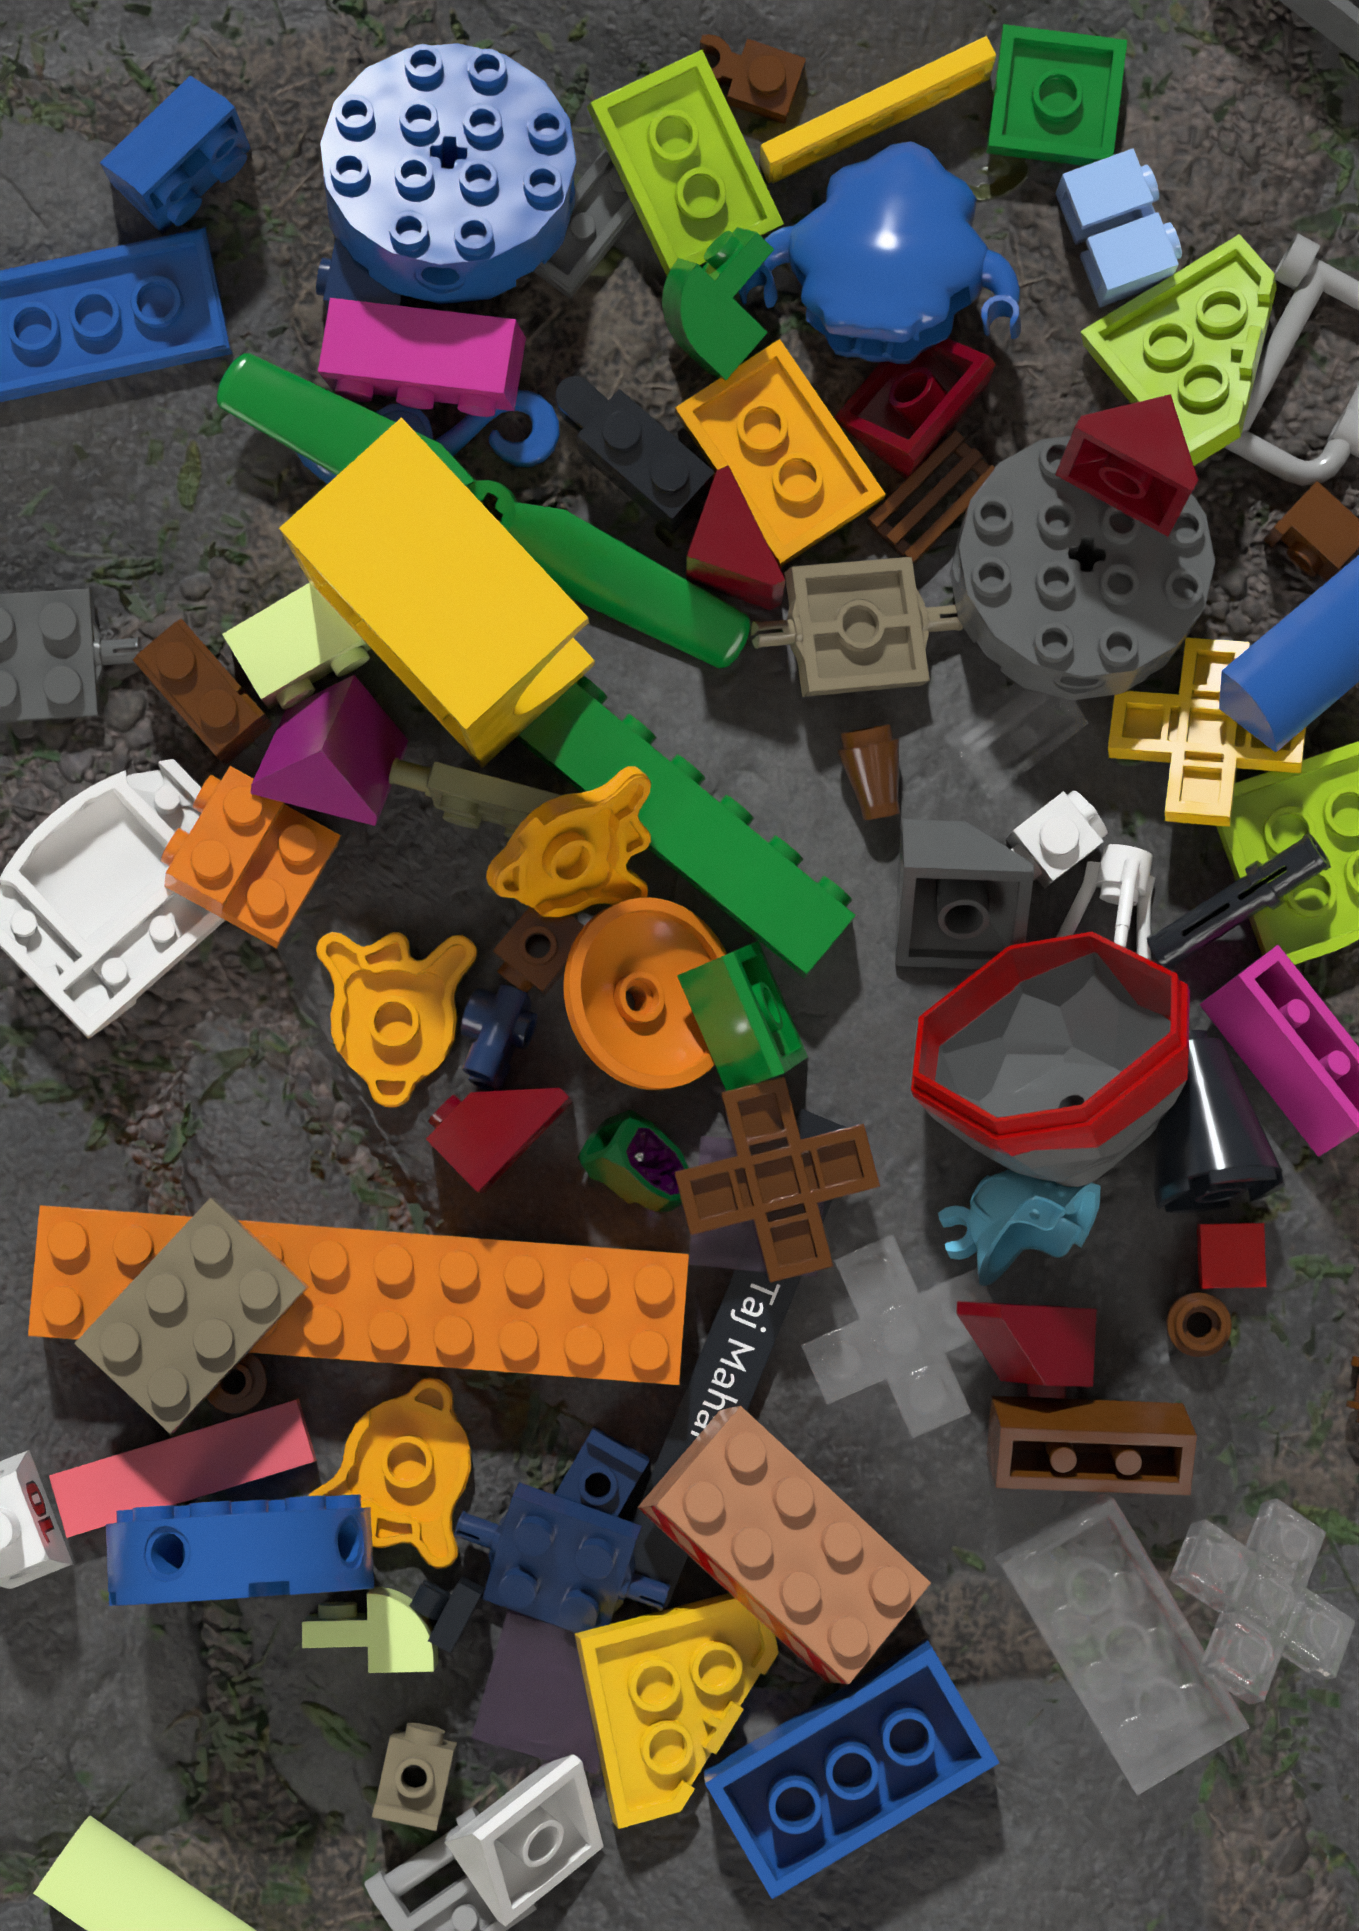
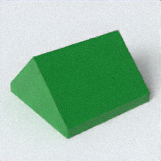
M759 941L677 975L726 1091L753 1085L781 1075L808 1058Z

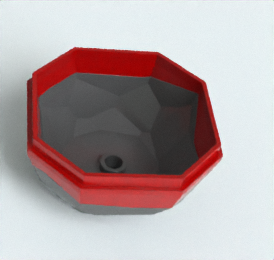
M1094 932L1010 945L919 1016L911 1085L913 1097L936 1121L972 1148L1015 1173L1041 1180L1054 1181L1066 1187H1080L1090 1184L1110 1170L1156 1130L1159 1120L1174 1105L1188 1079L1190 990L1188 984L1180 981L1177 973Z

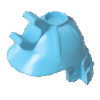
M1006 1170L992 1176L987 1175L978 1184L972 1195L970 1210L963 1206L954 1205L938 1212L939 1220L944 1228L959 1224L967 1227V1232L962 1239L945 1243L946 1251L951 1259L958 1260L968 1258L977 1251L979 1284L982 1286L995 1282L1023 1250L1035 1249L1043 1251L1052 1257H1063L1074 1243L1079 1247H1082L1100 1206L1101 1186L1092 1182L1080 1187H1066L1054 1181L1037 1179L1015 1173L1012 1170Z

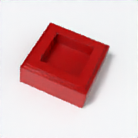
M1264 1223L1197 1224L1199 1288L1267 1287Z

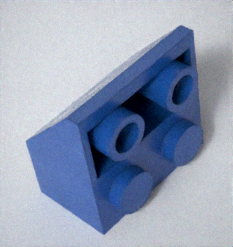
M189 76L100 162V165L110 183L163 234L173 223L176 226H180L187 222L201 206V196L218 180L224 183L234 177L247 160L246 153L251 147L236 108L225 97L192 76Z

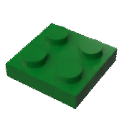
M1003 24L986 154L1081 166L1113 156L1128 40Z

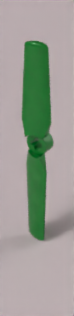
M244 353L238 356L230 364L221 379L216 395L217 404L221 409L335 475L342 472L396 423L251 353ZM416 432L479 501H484L489 493L498 498L495 508L503 514L500 523L571 599L716 668L724 669L737 659L749 636L750 619L746 614L567 510L518 503L512 492L502 483L492 480L476 481L441 443Z

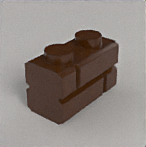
M182 618L174 622L133 659L143 673L224 765L233 760L272 725L263 711L246 694Z

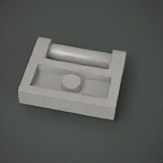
M474 1807L456 1818L458 1824L456 1827L388 1874L381 1870L365 1881V1887L371 1899L393 1931H506L537 1910L538 1903L535 1902L505 1927L493 1915L467 1875L455 1881L411 1913L403 1903L402 1895L455 1859L444 1842L479 1815V1812Z

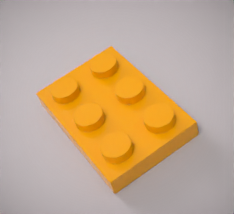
M780 339L739 365L727 380L719 378L675 407V415L715 474L717 470L729 465L779 568L884 500L885 492Z

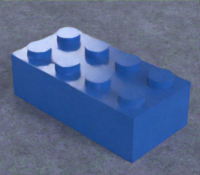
M925 1638L704 1770L705 1785L771 1899H774L1000 1762L929 1641Z

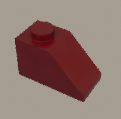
M957 1301V1316L1001 1381L1027 1384V1396L1043 1398H1066V1386L1093 1387L1097 1309L1055 1305Z

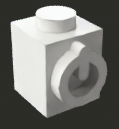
M1073 790L1068 795L1063 791L1015 828L1006 840L1012 847V851L1033 863V880L1037 879L1045 889L1104 842L1102 838L1108 834V831L1096 809L1080 793Z

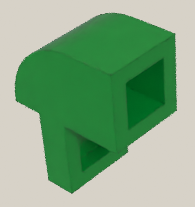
M737 227L733 233L726 231L721 234L706 250L704 260L707 263L702 268L697 263L678 258L669 271L663 289L662 308L664 320L675 342L707 373L724 380L731 376L768 333L733 299L737 292L774 251V248L755 231Z

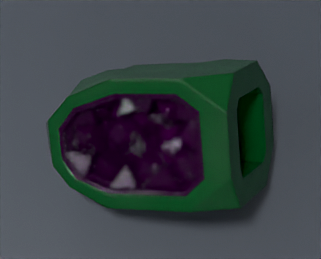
M627 1110L607 1118L589 1135L577 1158L591 1179L604 1183L628 1204L637 1202L654 1212H670L682 1205L674 1172L688 1169L689 1167L681 1150L650 1120L632 1110Z

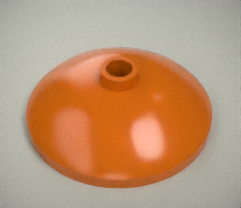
M648 897L629 899L602 910L579 932L568 954L565 966V1007L571 1028L581 1047L590 1059L609 1076L632 1087L647 1090H665L690 1083L703 1076L715 1065L677 977L679 974L727 954L724 946L712 929L701 918L685 907L664 899ZM627 991L634 997V1010L630 1009L627 1004Z

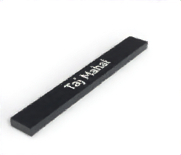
M801 1108L796 1117L801 1139L848 1128ZM833 1199L817 1203L822 1223ZM754 1222L639 1505L720 1410L742 1406L747 1411L802 1275L769 1283ZM637 1508L632 1523L641 1525L642 1528L634 1550L636 1564L634 1573L671 1585L663 1610H666L688 1554Z

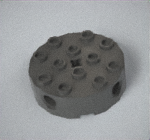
M1064 436L1041 439L1000 462L970 500L961 525L950 569L957 617L972 642L975 643L977 641L984 654L1001 666L1000 671L1025 689L1069 700L1122 694L1143 682L1150 674L1167 664L1190 634L1205 609L1215 565L1207 516L1191 493L1175 526L1167 537L1061 479L1055 474L1071 437ZM1080 563L1084 564L1085 569L1091 570V572L1080 571Z

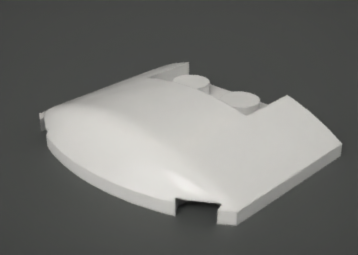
M174 759L158 761V766L161 770L136 773L126 776L125 770L90 786L71 798L32 832L19 847L0 876V948L88 1039L136 1004L138 997L225 921L164 886L165 873L169 866L160 862V859L167 844L178 828L190 833L201 815L200 812L192 808L201 787Z

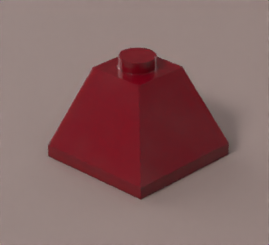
M561 1088L470 1092L463 1101L453 1094L428 1120V1123L435 1130L426 1140L477 1192L486 1193L573 1101Z

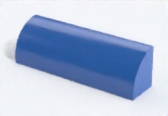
M1359 555L1221 670L1219 709L1275 752L1280 750L1359 682Z

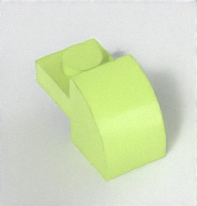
M374 1587V1589L369 1590L367 1593V1613H357L356 1602H327L318 1604V1614H308L302 1621V1648L368 1647V1673L434 1672L438 1664V1646L428 1642L434 1629L430 1619L409 1606L413 1599L390 1588Z

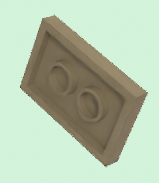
M210 1198L74 1344L171 1434L181 1426L309 1286L215 1198Z

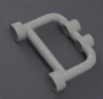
M1297 233L1274 273L1276 281L1295 291L1260 355L1241 437L1224 448L1285 481L1306 486L1313 485L1316 481L1321 484L1334 477L1345 464L1350 453L1359 458V381L1347 407L1334 425L1323 452L1314 460L1304 461L1250 433L1249 429L1322 292L1324 291L1359 311V281L1315 258L1320 245Z

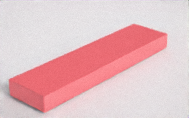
M296 1399L49 1475L65 1534L68 1538L104 1527L106 1524L117 1523L116 1511L176 1505L315 1462L317 1459L300 1401Z

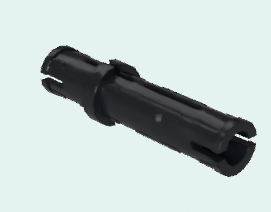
M1310 833L1302 836L1301 840L1264 864L1257 860L1245 868L1247 875L1210 899L1200 903L1196 908L1156 934L1148 936V945L1163 967L1172 970L1175 968V965L1214 940L1222 937L1228 931L1267 906L1274 910L1284 904V895L1323 870L1326 871L1331 868V863L1316 839Z

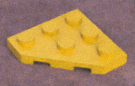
M730 1593L575 1633L612 1822L618 1829L682 1811L695 1789L692 1786L693 1782L711 1753L717 1754L744 1709L741 1705L759 1675L767 1673L779 1653L776 1636Z

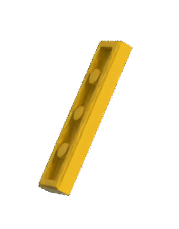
M985 36L761 144L759 166L768 183L772 182L774 184L989 80L996 59V53L988 37Z

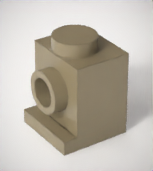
M407 1723L406 1731L394 1729L389 1739L372 1817L436 1831L441 1820L457 1742L443 1740L444 1730L426 1724ZM410 1765L420 1766L426 1772L427 1782L420 1787L409 1786L404 1781L403 1770Z

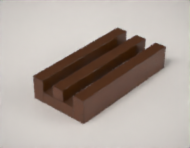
M957 430L867 520V524L902 558L912 557L913 565L967 511L970 500L995 469L993 465L989 466L982 459L983 455L975 448L971 449L964 442L965 438ZM955 453L961 461L892 528L886 521ZM972 470L979 478L911 546L904 537Z

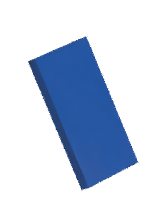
M205 228L0 270V402L233 354L209 236Z

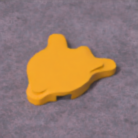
M628 766L619 771L603 786L587 792L565 794L546 801L534 809L519 824L506 847L491 861L486 874L488 885L497 895L515 898L522 904L534 908L541 916L562 917L578 913L595 904L606 903L614 905L629 899L647 898V884L628 868L626 864L631 856L644 851L651 842L650 832L638 817L639 811L650 793L651 781L648 776L636 766Z
M330 932L318 941L316 952L320 961L329 971L334 984V1001L330 1013L331 1036L334 1044L346 1063L368 1084L371 1096L375 1102L388 1108L400 1107L410 1100L416 1085L437 1070L451 1052L456 1041L458 1025L456 992L463 976L476 961L478 955L477 948L469 938L463 935H453L441 943L425 959L416 960L411 957L408 938L399 932L387 934L372 945L365 947L356 944L342 933Z
M425 1378L417 1382L408 1393L384 1401L367 1411L353 1427L345 1444L343 1461L338 1472L331 1480L308 1495L338 1496L361 1494V1507H371L372 1547L386 1548L401 1543L411 1544L418 1550L424 1561L435 1569L451 1566L458 1557L459 1546L454 1537L453 1513L456 1503L466 1489L472 1469L471 1447L467 1434L454 1411L453 1392L449 1385L437 1378Z

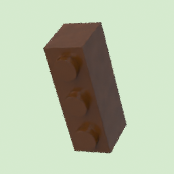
M991 1396L986 1455L996 1488L1191 1495L1197 1434L1183 1403Z

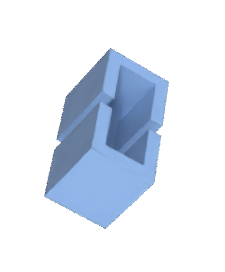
M1134 148L1062 174L1055 194L1075 245L1086 241L1089 250L1081 252L1080 258L1099 307L1147 291L1174 274L1179 265L1177 259L1182 257L1180 241L1173 225L1170 222L1163 224L1159 212L1155 213L1152 203L1159 200L1158 185L1151 168L1147 164L1140 166Z

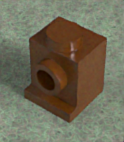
M1316 481L1278 521L1263 540L1272 548L1281 539L1289 546L1286 551L1287 555L1299 569L1310 576H1315L1318 573L1324 580L1328 581L1359 555V519Z

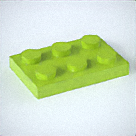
M703 50L695 52L596 99L587 106L588 112L666 276H668L669 271L678 258L697 263L699 266L707 263L704 260L706 250L716 238L726 231L733 233L739 227L755 231L762 236L784 224Z

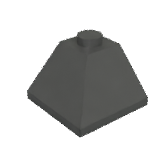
M902 819L897 877L895 966L980 969L1006 947L1025 943L1034 877L1033 863L966 821Z

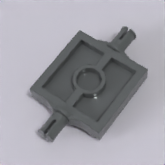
M89 588L0 594V723L102 717L100 682L105 665L135 663L133 659L139 653L138 651L117 653V651L142 649L140 637L103 640L95 622L94 593Z

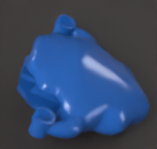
M911 141L890 145L866 161L845 166L833 174L827 186V197L824 204L809 213L794 226L782 227L764 239L774 248V251L738 291L741 303L745 305L748 292L753 287L764 286L766 307L771 308L775 306L777 289L771 272L779 265L790 263L793 273L803 286L801 300L807 307V321L816 330L825 335L836 355L848 358L859 357L870 362L889 361L896 364H910L920 353L949 337L953 327L954 315L975 301L983 287L989 289L995 295L989 298L981 309L985 335H990L991 323L998 317L1010 318L1011 339L1018 338L1021 333V317L1018 306L1020 287L1017 275L1010 263L1001 254L990 250L971 227L975 217L977 198L967 183L945 170L929 149Z

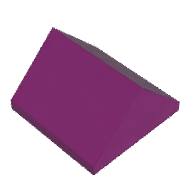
M353 675L285 710L251 784L250 794L376 826L392 787V784H389V776L394 759L397 757L403 760L407 750L408 739L357 677Z

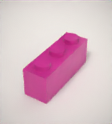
M330 298L318 372L329 387L335 390V394L350 401L370 402L374 394L396 397L397 403L415 409H432L434 402L458 404V410L470 415L490 417L495 415L496 409L515 410L526 337L516 319Z
M1279 945L1260 957L1199 1004L1318 1157L1359 1132V1046Z

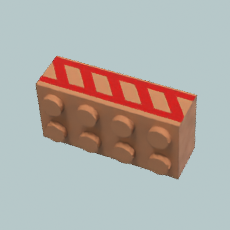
M742 1406L720 1410L637 1507L828 1683L850 1684L931 1584L927 1578Z

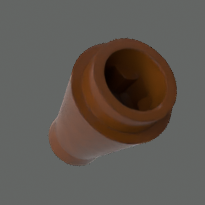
M880 725L841 733L843 749L837 750L861 807L863 820L899 814V739H893L891 725Z

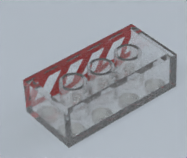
M1105 1492L1100 1493L993 1557L1124 1780L1137 1796L1250 1728L1117 1502Z

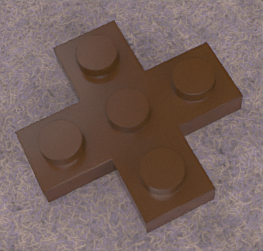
M785 1076L722 1092L721 1096L737 1156L674 1172L690 1236L753 1220L769 1283L833 1267L817 1203L880 1187L864 1124L801 1139Z

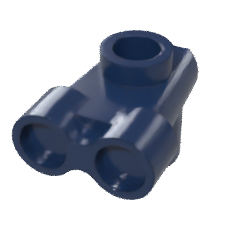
M501 984L497 993L480 987L476 988L472 993L464 1011L461 1034L476 1040V1042L472 1043L462 1067V1071L470 1075L468 1081L474 1086L485 1091H502L511 1069L510 1061L515 1048L525 1050L531 1042L537 1024V1014L530 1011L532 1002L526 992Z

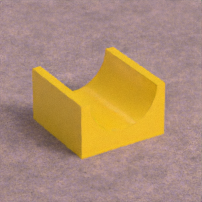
M402 417L279 528L312 586L481 768L595 665V660L573 638L589 623L588 616Z

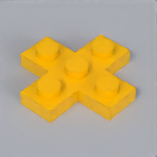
M1186 638L1179 695L1125 691L1122 694L1114 695L1108 742L1109 758L1171 763L1165 806V821L1230 827L1237 768L1290 773L1302 772L1306 727L1280 750L1275 752L1219 709L1221 670L1248 649L1250 642Z

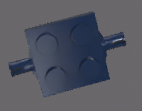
M520 1482L512 1496L508 1512L499 1524L463 1511L454 1533L455 1538H461L490 1549L491 1570L482 1597L483 1600L575 1633L611 1624L615 1611L624 1603L625 1598L662 1611L671 1587L670 1584L667 1585L634 1573L636 1568L634 1550L642 1528L641 1525Z

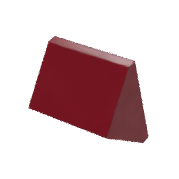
M947 338L920 353L910 364H896L889 361L880 362L835 415L834 419L843 429L907 480L930 456L987 388L996 364L990 356Z
M1171 394L1081 416L1074 427L1055 474L1167 537L1175 526L1198 482Z
M729 465L716 471L687 554L686 580L771 610L782 603L785 578Z

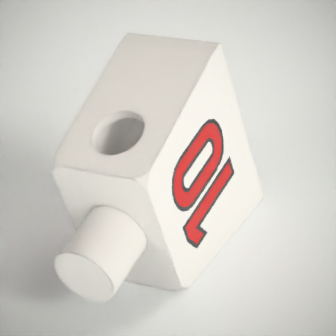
M30 1450L0 1461V1587L12 1589L73 1564Z

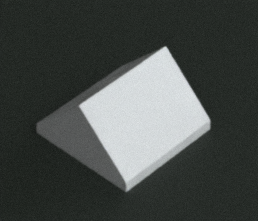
M574 1754L540 1766L444 1842L493 1915L505 1927L604 1847L583 1763Z

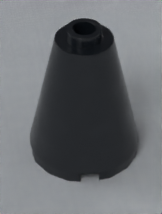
M1190 1030L1188 1079L1176 1102L1159 1120L1156 1128L1154 1196L1157 1208L1160 1209L1165 1206V1210L1168 1213L1212 1211L1231 1207L1229 1199L1241 1196L1247 1190L1250 1202L1278 1192L1285 1186L1283 1170L1223 1042L1217 1038H1208L1207 1031Z

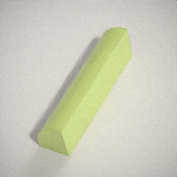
M89 1816L77 1830L33 1893L87 1931H256L92 1816Z

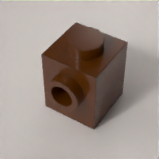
M529 906L493 950L495 955L503 961V964L496 972L519 990L528 993L532 987H535L545 996L565 972L568 954L584 925L572 915L562 917L541 916L534 908Z

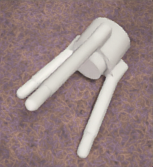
M1120 844L1105 845L1100 862H1087L1083 883L1057 937L1074 934L1096 887L1101 888L1100 899L1118 905L1114 943L1124 948L1127 945L1132 908L1137 905L1136 953L1151 960V949L1148 945L1147 937L1151 935V896L1155 878L1150 876L1153 855L1132 846Z

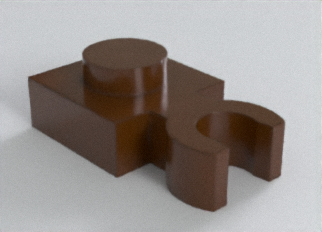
M711 34L702 35L700 50H703L706 54L714 55L719 61L718 65L712 68L719 86L723 84L730 87L727 95L728 105L785 124L805 69L806 58L748 38L742 55L731 52L729 45L722 38Z

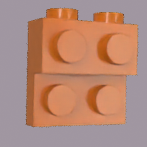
M230 766L222 780L210 775L199 791L192 808L200 812L201 815L190 833L178 828L167 844L160 859V862L169 866L165 873L164 886L277 949L337 847L341 835L290 808L284 802L250 794L251 784L254 779Z

